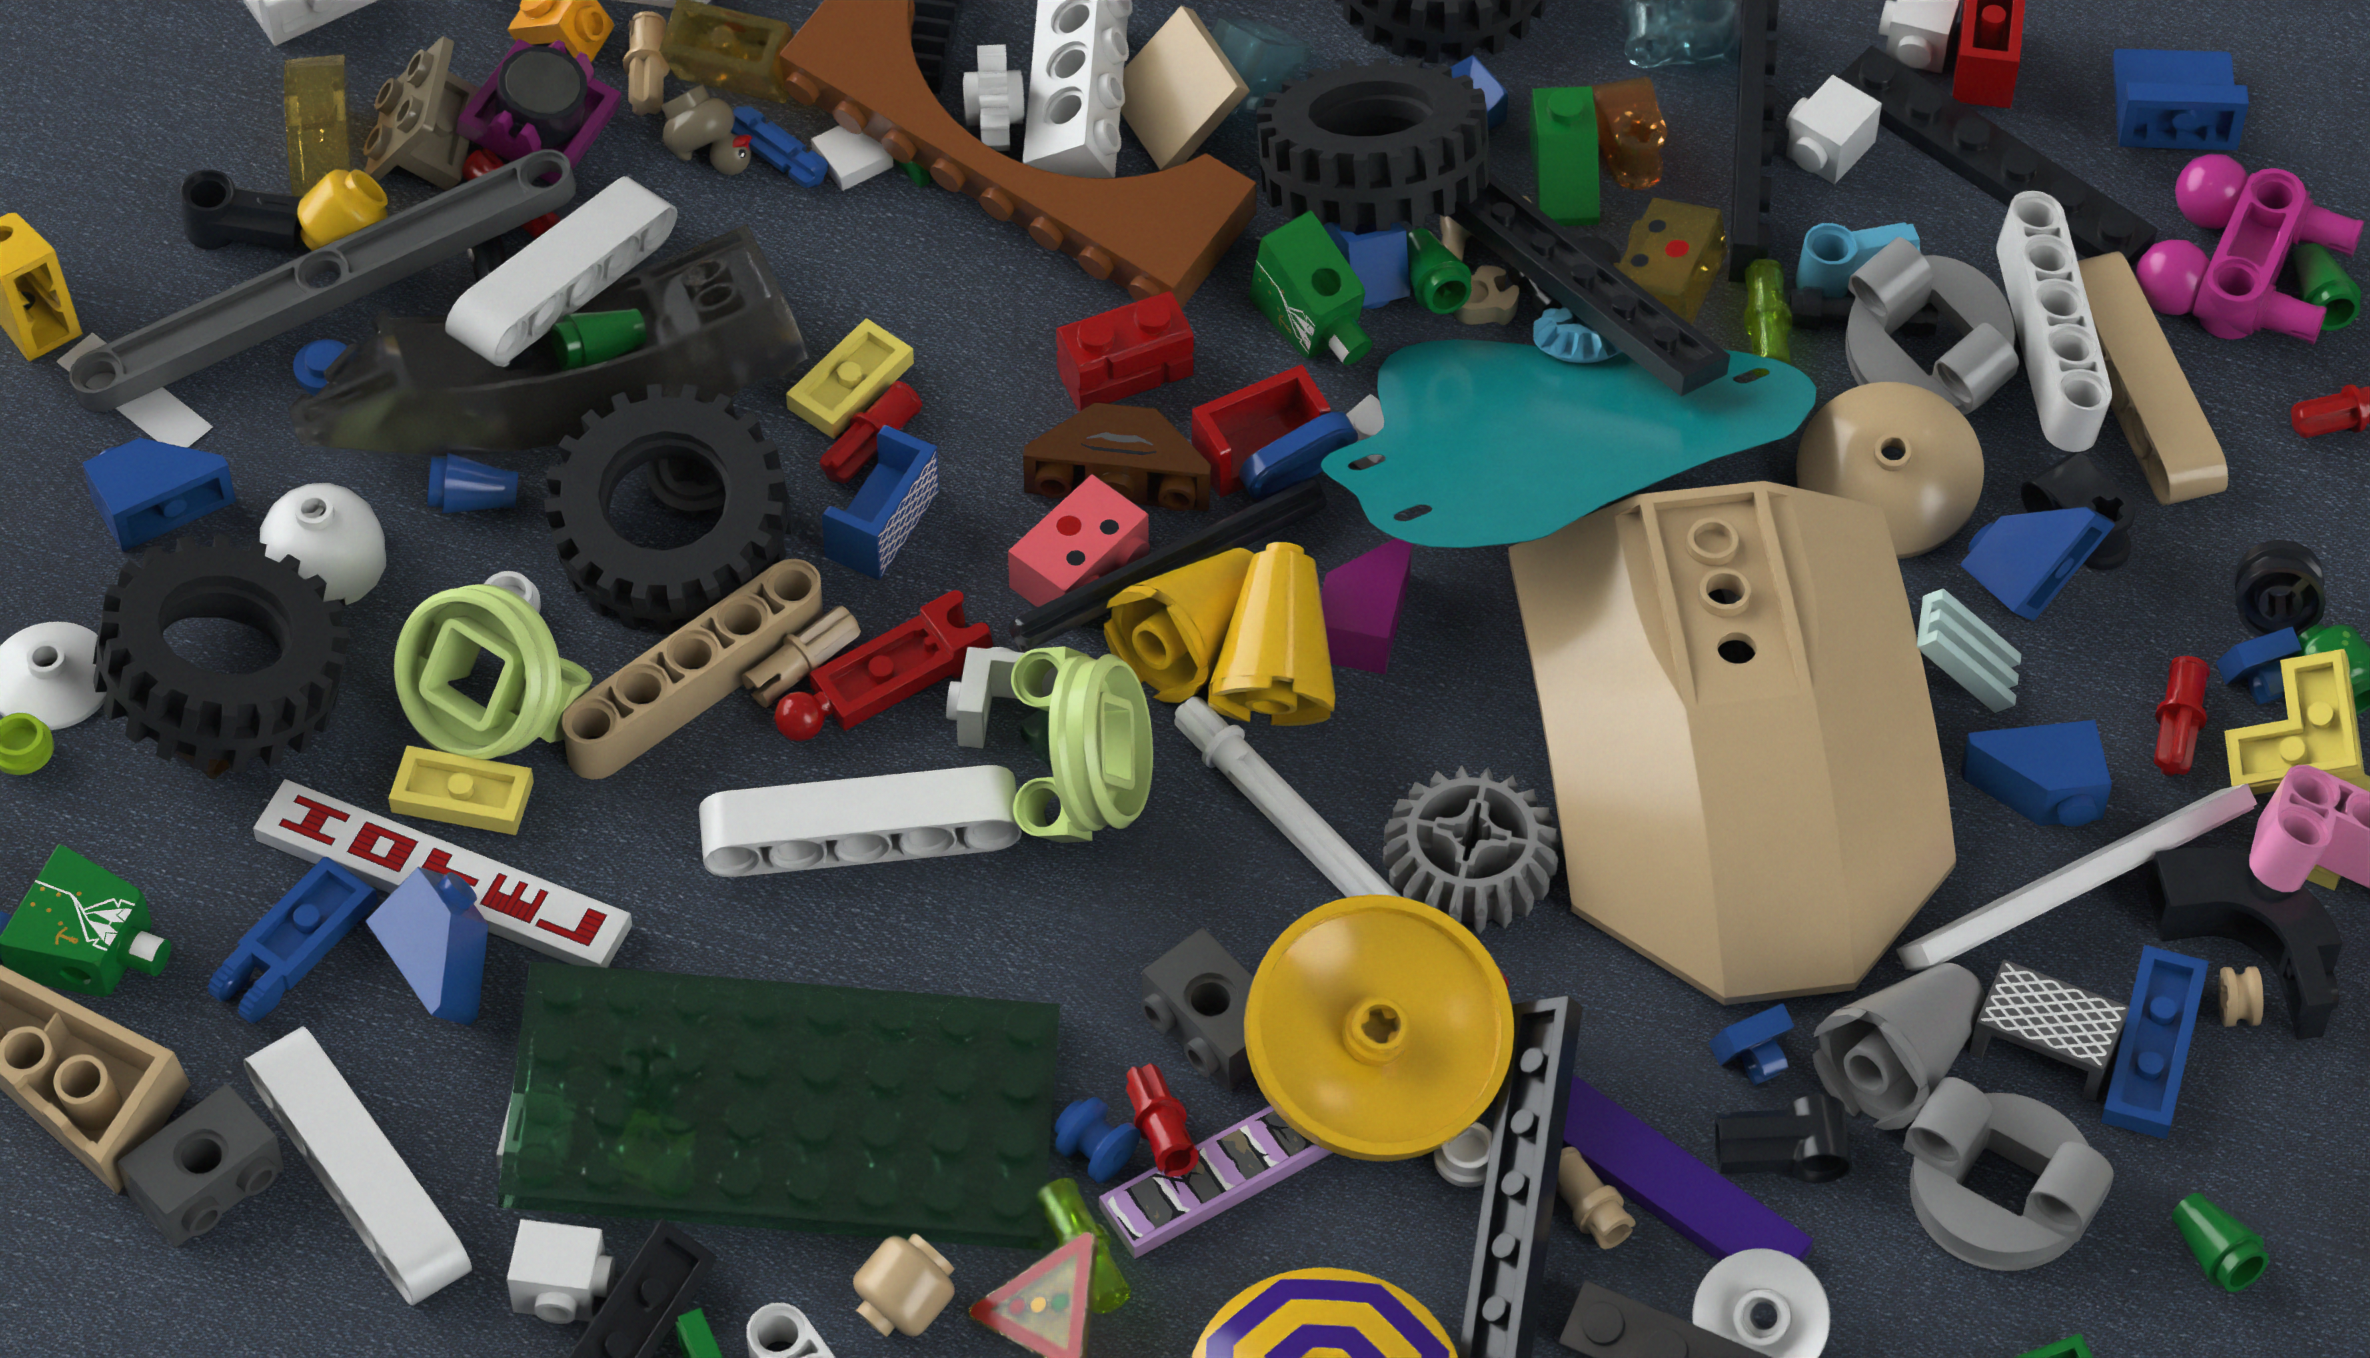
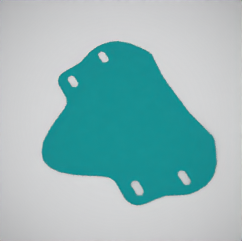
M1463 339L1427 341L1399 349L1388 356L1379 369L1377 387L1384 417V428L1374 436L1329 453L1322 460L1321 467L1330 478L1357 496L1370 523L1397 539L1428 547L1472 548L1528 542L1547 537L1609 502L1720 457L1789 436L1797 430L1815 405L1817 387L1803 372L1782 361L1726 349L1723 350L1730 354L1727 375L1680 396L1624 352L1599 362L1574 363L1560 360L1532 345ZM1761 368L1769 371L1768 375L1748 383H1737L1733 380L1734 377L1753 369ZM1374 454L1382 455L1386 458L1385 461L1363 470H1352L1348 467L1350 463ZM1418 505H1427L1432 508V511L1412 520L1398 521L1394 518V515Z

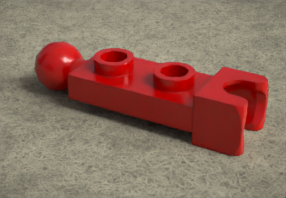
M959 590L950 591L920 608V615L810 672L811 688L816 694L812 695L811 693L800 691L787 694L778 702L774 714L775 724L779 732L788 740L799 742L815 737L821 731L825 717L832 714L841 728L846 731L949 675H952L955 679L962 676L967 647L983 649L993 647L990 628L983 622L964 628L965 616L962 609L964 595Z

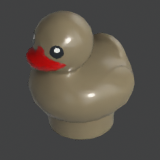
M703 84L661 105L668 119L663 127L662 138L664 145L674 156L680 160L689 161L694 150L712 143L709 157L717 171L724 175H735L747 168L751 159L749 142L752 136L747 134L738 136L731 133L735 121L733 109L727 102L719 98H710Z

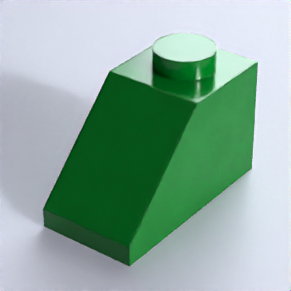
M1592 86L1532 89L1528 136L1537 208L1561 226L1599 225L1598 130Z

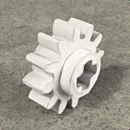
M1005 44L977 46L978 72H964L963 78L964 119L966 126H980L981 142L995 151H1010L1009 124H1023L1024 119L1023 77L1021 70L1007 71Z

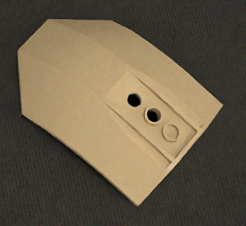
M1768 481L1747 482L1638 494L1581 517L1547 537L1534 541L1520 542L1510 546L1508 557L1542 717L1571 899V912L1723 1005L1855 990L1956 865L1948 790L1935 718L1921 652L1917 648V635L1883 506ZM1717 589H1728L1741 599L1732 604H1721L1712 600L1708 594ZM1739 640L1753 648L1755 656L1746 663L1734 664L1724 660L1720 656L1718 648L1727 641Z

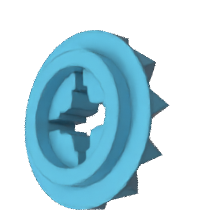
M1564 305L1561 309L1550 308L1543 311L1542 317L1534 321L1533 339L1535 344L1542 351L1560 360L1574 363H1593L1606 360L1623 352Z

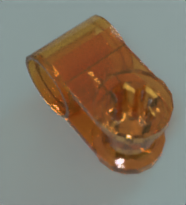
M1643 76L1591 85L1598 140L1609 166L1611 176L1615 182L1632 190H1644L1653 187L1660 181L1663 175L1664 165L1659 150L1664 146L1667 139V125L1657 105L1656 94L1650 78Z

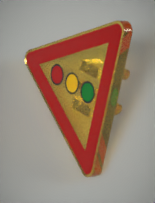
M1083 1231L972 1304L968 1312L969 1317L981 1326L1041 1358H1087L1099 1244L1098 1238L1091 1231Z

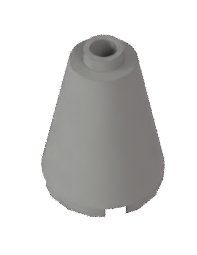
M1942 963L1832 1012L1816 1027L1813 1036L1819 1035V1049L1812 1055L1814 1067L1825 1089L1831 1096L1839 1098L1844 1102L1845 1111L1855 1117L1860 1111H1863L1871 1117L1878 1119L1879 1121L1873 1125L1874 1127L1883 1130L1904 1128L1916 1119L1940 1080L1949 1071L1975 1028L1977 1019L1986 1001L1979 979L1971 971L1960 965Z

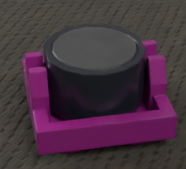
M518 38L459 116L456 133L484 148L490 149L510 162L540 150H556L563 153L569 159L571 169L573 170L620 107L621 92L593 78L594 69L587 54L580 51L576 58L567 55L565 43L560 40H556L548 47H535ZM547 172L538 177L554 185L561 179L562 175L556 172Z

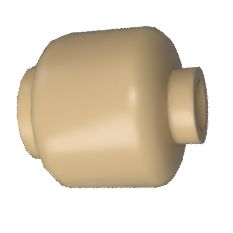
M915 1233L908 1241L898 1236L889 1237L858 1270L853 1278L855 1291L863 1299L862 1304L855 1311L886 1338L894 1328L906 1336H919L952 1300L955 1288L949 1276L955 1268L937 1250Z

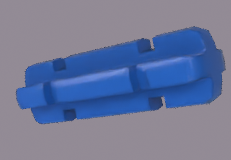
M738 106L733 110L735 121L731 133L738 136L744 134L751 135L752 139L749 142V147L753 152L781 172L785 173L789 170V177L803 188L818 187L823 182L824 175L829 169V165L823 157L813 150L806 153L807 147L771 120L765 124V116L753 107Z

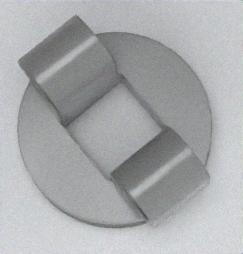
M1896 237L1850 276L1848 289L1856 298L1849 315L1845 344L1847 361L1859 386L1877 382H1899L1919 386L1943 397L1957 408L1962 415H1966L1983 405L2002 385L2016 374L2019 359L2014 350L2015 328L2010 307L1993 281L1975 267L1949 257L1922 255L1909 241L1902 237ZM1928 303H1931L1964 336L1960 342L1935 362L1931 376L1890 337L1894 331Z
M1953 1077L1940 1080L1908 1129L1903 1146L1904 1150L1914 1154L1910 1173V1196L1915 1213L1923 1228L1937 1244L1955 1257L1970 1264L1992 1270L2016 1271L2030 1269L2048 1263L2065 1253L2075 1242L2080 1240L2108 1195L2114 1177L2113 1168L2108 1160L2098 1151L2089 1147L2077 1127L2059 1111L2045 1103L2022 1095L2011 1093L1984 1094L1974 1085ZM1985 1148L2040 1176L2027 1197L2022 1216L2008 1211L1961 1185Z

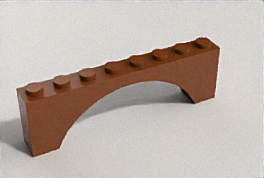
M824 0L779 54L784 86L794 99L807 106H811L814 103L834 116L835 120L844 129L853 134H861L863 132L881 143L886 152L902 163L913 161L924 167L943 188L951 192H958L959 190L979 201L982 208L992 217L1000 221H1007L1008 219L1028 230L1031 237L1044 248L1052 251L1060 249L1077 259L1081 267L1093 277L1100 280L1109 278L1124 287L1135 301L1144 300L1170 291L1182 310L1257 213L1256 182L1207 153L1189 162L1160 172L1122 178H1083L1037 169L991 149L959 125L941 106L927 86L912 49V30L915 18L914 0Z

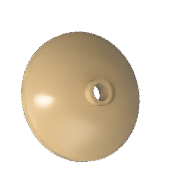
M1877 382L1861 385L1845 391L1825 404L1805 429L1798 448L1796 461L1797 488L1883 506L1897 559L1910 558L1930 552L1944 545L1960 532L1976 509L1984 479V461L1980 443L1973 428L1962 413L1950 402L1930 390L1899 382ZM1887 447H1896L1902 451L1904 456L1899 460H1889L1883 456L1881 451Z

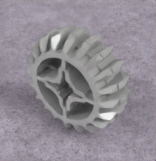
M1461 765L1456 772L1455 779L1448 780L1436 770L1430 780V788L1414 782L1412 789L1409 790V798L1397 800V804L1393 808V817L1385 825L1384 842L1386 846L1383 848V864L1386 866V870L1390 871L1389 882L1396 892H1404L1403 897L1432 906L1454 918L1460 924L1461 921L1473 922V926L1479 935L1486 928V920L1493 919L1506 929L1512 920V912L1528 917L1529 912L1533 909L1534 900H1544L1545 895L1549 891L1550 880H1553V875H1556L1558 866L1556 853L1558 852L1559 837L1556 834V829L1551 828L1552 816L1549 813V807H1537L1538 798L1535 795L1534 789L1517 793V783L1513 775L1501 783L1493 781V774L1489 767L1484 770L1480 778L1469 777L1467 771ZM1473 838H1477L1476 847L1471 849L1469 860L1464 861L1466 851H1470Z

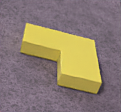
M2345 649L2280 660L2288 720L2224 731L2231 785L2233 787L2248 783L2253 795L2276 791L2288 770L2296 765L2312 766L2342 780L2365 776L2349 661Z

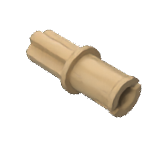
M652 11L636 13L633 15L634 21H629L630 45L629 51L623 59L624 71L629 76L628 101L632 104V111L642 117L646 113L657 114L662 109L664 77L667 76L670 70V58L665 52L666 21L663 16Z
M836 606L799 635L795 636L789 633L783 638L784 646L752 670L742 675L745 687L747 689L753 686L759 688L751 695L761 706L767 708L773 703L772 701L804 677H810V672L818 669L821 664L855 640L861 632L857 620L845 607Z

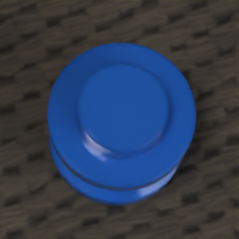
M1092 1097L1085 1102L1076 1100L1062 1112L1054 1129L1058 1134L1055 1148L1066 1158L1081 1152L1090 1159L1087 1171L1088 1176L1097 1183H1104L1114 1177L1129 1161L1138 1146L1141 1133L1138 1128L1129 1122L1117 1128L1113 1127L1106 1121L1108 1105L1100 1098Z

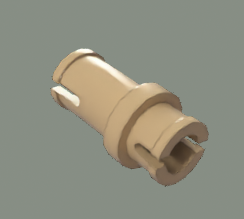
M1575 1147L1562 1149L1556 1191L1572 1209L1574 1224L1582 1233H1591L1596 1243L1602 1249H1610L1619 1245L1632 1233L1633 1230L1630 1227L1635 1226L1636 1223L1634 1218L1623 1209V1197L1615 1187L1610 1185L1604 1186L1582 1159L1580 1152Z

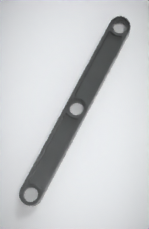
M556 150L533 152L87 352L75 361L69 373L70 383L77 399L84 408L93 412H105L115 409L554 211L568 203L575 195L577 186L569 159L563 153ZM556 172L562 175L561 179L553 186L546 188L532 186L535 178L543 173ZM327 271L340 273L339 279L328 287L315 288L310 286L311 281L320 273ZM102 372L115 374L113 381L104 388L95 390L85 387L88 380L96 374Z

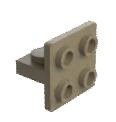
M444 36L427 51L419 50L411 59L406 71L397 79L389 78L377 95L375 109L380 111L377 125L369 134L363 151L364 155L369 157L365 173L377 183L396 165L446 191L451 190L461 180L462 168L465 163L470 140L456 133L457 120L480 88L448 71L454 41Z

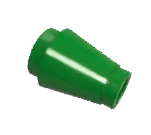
M1419 228L1406 234L1409 278L1417 302L1422 307L1430 309L1436 314H1448L1461 308L1468 301L1472 292L1470 269L1434 237L1429 230Z
M2310 243L2300 247L2292 257L2300 300L2319 307H2327L2321 327L2322 330L2333 331L2349 325L2358 316L2360 311V288L2327 252L2325 247L2317 243Z
M636 308L626 311L565 314L563 321L553 324L550 331L553 351L560 367L565 372L576 369L581 374L635 348V346L645 344L647 341L645 323Z
M2202 1193L2189 1195L2174 1209L2172 1221L2179 1228L2181 1235L2211 1284L2215 1286L2222 1285L2229 1292H2237L2251 1285L2264 1272L2269 1256L2263 1249L2264 1241L2262 1237L2215 1203L2209 1201Z

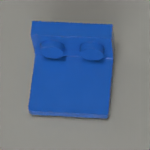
M2116 49L2114 51L2112 66L2118 147L2238 150L2249 106L2247 85H2234L2232 55L2229 52Z

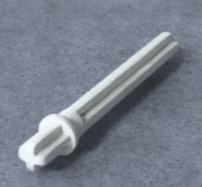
M1197 696L1191 697L1176 709L1175 725L1202 752V762L1209 768L1217 767L1346 897L1369 894L1401 897L1244 740L1245 732L1239 725L1229 726L1202 698Z

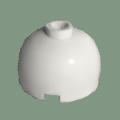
M314 483L290 490L273 504L260 527V542L267 544L266 557L280 562L287 554H290L300 560L299 576L306 580L318 574L327 583L323 602L344 598L345 605L360 600L377 585L386 567L384 532L370 504L353 491L331 483Z

